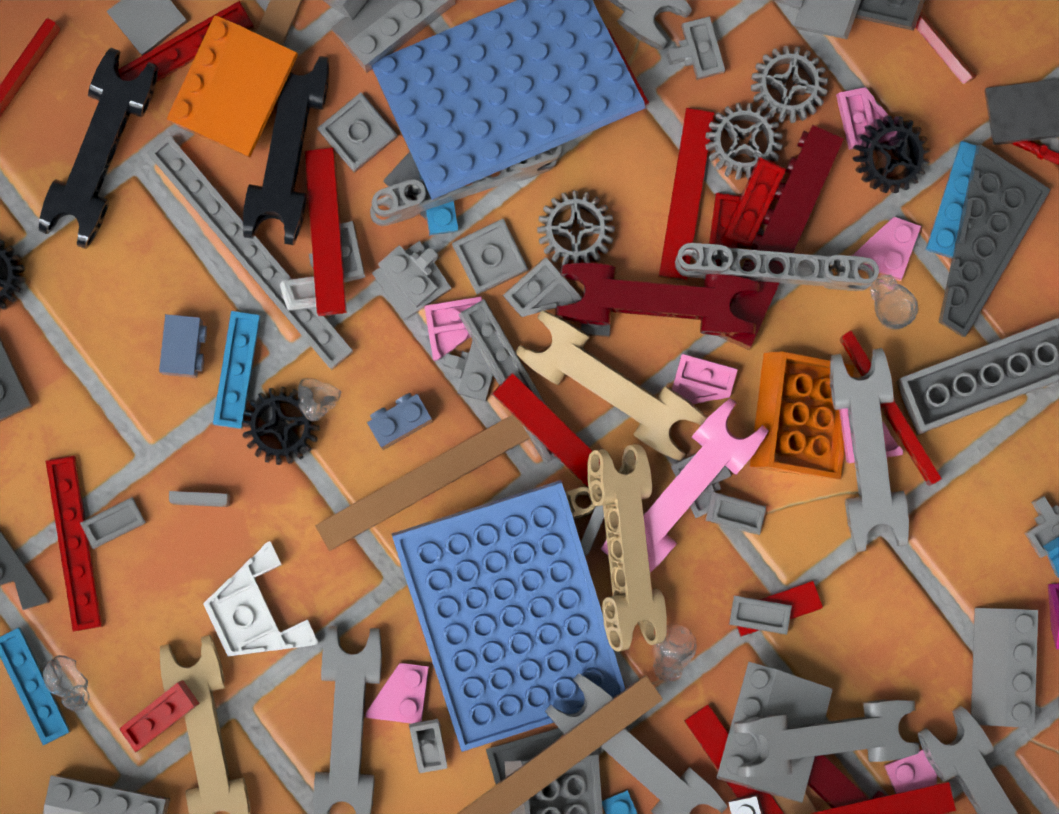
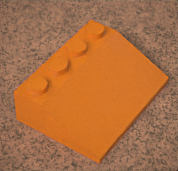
M214 15L166 119L181 129L250 158L297 59L298 53L240 25Z
M783 351L763 353L754 432L762 425L769 431L755 454L751 457L750 467L841 480L845 448L840 411L834 409L832 402L830 361ZM844 364L849 376L853 377L854 366Z

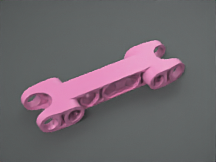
M731 398L712 413L694 433L692 438L702 448L650 509L643 514L650 572L664 560L677 544L667 535L668 531L724 466L737 475L755 454L769 431L762 425L749 437L738 438L732 435L728 429L727 422L732 409L737 403ZM606 540L601 550L608 555Z

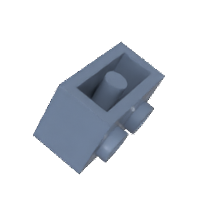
M165 314L159 372L162 375L197 378L198 371L203 370L204 354H200L201 343L206 342L207 326L203 325L201 318Z
M408 393L395 401L397 404L395 407L388 411L384 407L370 415L372 420L368 421L367 424L382 450L433 422L418 394L412 396Z

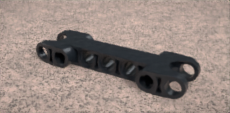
M114 48L108 49L91 81L88 97L99 102L68 181L64 183L55 179L52 182L43 202L39 219V231L49 234L60 218L66 215L75 216L79 224L77 246L83 249H87L90 246L107 213L109 200L98 196L129 116L131 113L139 117L145 115L154 94L158 77V65L149 62L136 79L131 81L122 80L118 73L120 50Z
M319 56L313 70L306 75L298 76L290 71L276 102L278 103L263 186L249 184L247 188L243 212L244 238L253 239L259 225L264 220L275 218L284 224V244L294 245L297 241L303 224L307 194L294 190L310 108L323 110L325 107L329 82L328 57Z

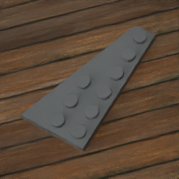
M981 144L976 145L938 321L961 337H966L1051 190Z

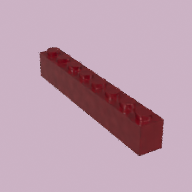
M812 125L809 132L803 131L797 144L798 147L802 148L798 158L791 157L785 171L790 176L786 184L780 182L774 198L778 199V203L774 210L768 209L762 224L767 225L763 236L757 233L751 250L783 253L794 252L844 138ZM745 260L742 270L747 272L754 270V262ZM779 261L769 262L768 266L772 273L780 274L784 271L783 265ZM756 281L760 284L758 294L739 296L732 302L730 310L736 318L756 324L754 335L718 337L750 350L779 286L777 282Z

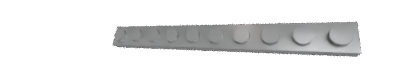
M167 135L147 152L331 370L353 353V350L326 318L317 315L316 307L287 311L280 284L283 280H290L292 278L256 236L253 239L244 238L243 221L170 135Z

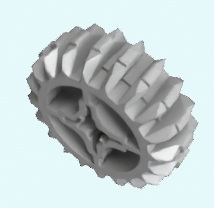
M784 46L783 55L776 48L773 49V59L765 54L762 58L765 65L757 63L755 69L760 73H753L751 77L753 81L758 82L751 85V91L760 92L754 96V102L763 100L764 102L760 106L763 108V111L770 108L769 113H771L772 118L775 112L780 114L779 122L783 123L785 115H789L790 123H795L796 114L799 115L802 121L807 118L806 111L814 115L817 111L814 105L822 106L824 102L819 96H826L828 92L827 89L820 87L828 83V78L819 77L825 73V68H815L820 60L814 58L812 61H809L811 52L808 50L804 56L799 55L800 47L797 46L793 54L790 53L788 46ZM789 64L786 73L775 74L774 76L768 75L775 67ZM798 66L807 72L812 85L799 77ZM792 73L791 80L794 81L793 85L796 84V86L792 87L787 97L786 84H783L787 82ZM766 84L771 85V88L780 92V103L770 95ZM811 94L803 103L789 105L794 95Z
M736 103L734 113L729 106L725 107L724 111L727 117L718 112L715 118L719 123L710 122L709 127L714 132H707L705 138L714 141L705 146L708 151L715 150V152L709 155V160L714 161L719 158L720 161L716 164L715 168L720 170L725 165L727 169L724 175L727 177L731 174L732 170L737 171L735 175L736 180H740L742 172H746L748 180L759 157L769 161L768 159L778 161L779 155L774 151L782 150L783 146L778 142H774L782 139V133H773L779 127V123L773 122L769 124L768 122L771 120L772 115L768 113L765 117H762L763 108L761 106L757 108L756 113L752 112V103L747 104L746 111H742V105ZM745 120L753 122L755 125L753 124L751 127L743 129L737 124L733 125L732 123ZM724 129L729 133L728 136L733 142V145L726 153L721 146L720 140ZM761 130H763L767 139V149L764 154L759 151L760 147L755 142V138ZM751 135L750 140L748 142V144L751 146L743 144L742 146H739L737 148L738 142L740 140L737 137L744 139ZM740 154H746L751 159L754 157L756 160L749 163H741L733 160V158Z
M573 191V199L568 200L566 192L562 193V203L555 197L552 198L551 202L555 208L552 209L545 205L543 210L549 217L539 216L538 219L539 222L546 224V226L537 227V233L546 234V236L539 239V244L549 243L544 249V253L547 255L555 251L552 261L557 262L560 256L564 257L562 265L568 264L569 259L574 260V263H579L581 259H583L584 263H590V256L596 262L600 261V255L597 251L599 250L604 254L608 252V248L603 242L607 244H612L613 238L605 234L615 231L614 226L606 225L613 220V216H603L608 210L607 205L597 208L596 206L600 201L598 197H595L591 203L588 202V192L584 193L583 200L578 199V191ZM580 208L590 212L596 218L599 225L583 221L580 215ZM571 209L569 221L553 225L554 220L560 213ZM575 216L577 217L579 228L583 227L584 229L579 231L577 243H575V236L572 235V231L570 233L568 229L573 227ZM553 234H559V236L568 238L571 241L572 251L562 248L555 241ZM599 234L597 241L591 247L580 251V244L583 238Z

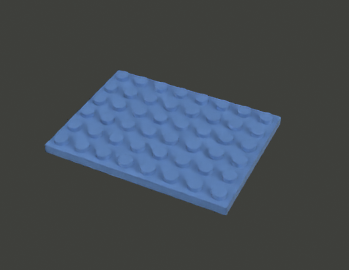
M516 0L389 54L372 65L373 72L432 200L646 108L644 100L593 0Z
M561 480L391 533L462 752L554 723L545 712L550 705L565 714L577 713L583 707L585 700L583 692L573 680L578 673L601 687L612 698L625 690L614 650L607 639L602 610Z

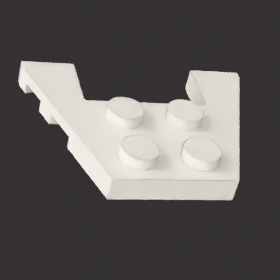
M271 541L265 543L252 558L203 603L227 656L319 644L309 620H305L280 632L255 580L256 577L282 565Z

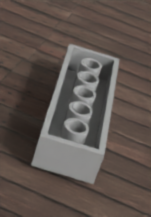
M1059 318L907 375L896 381L916 434H923L1059 382Z

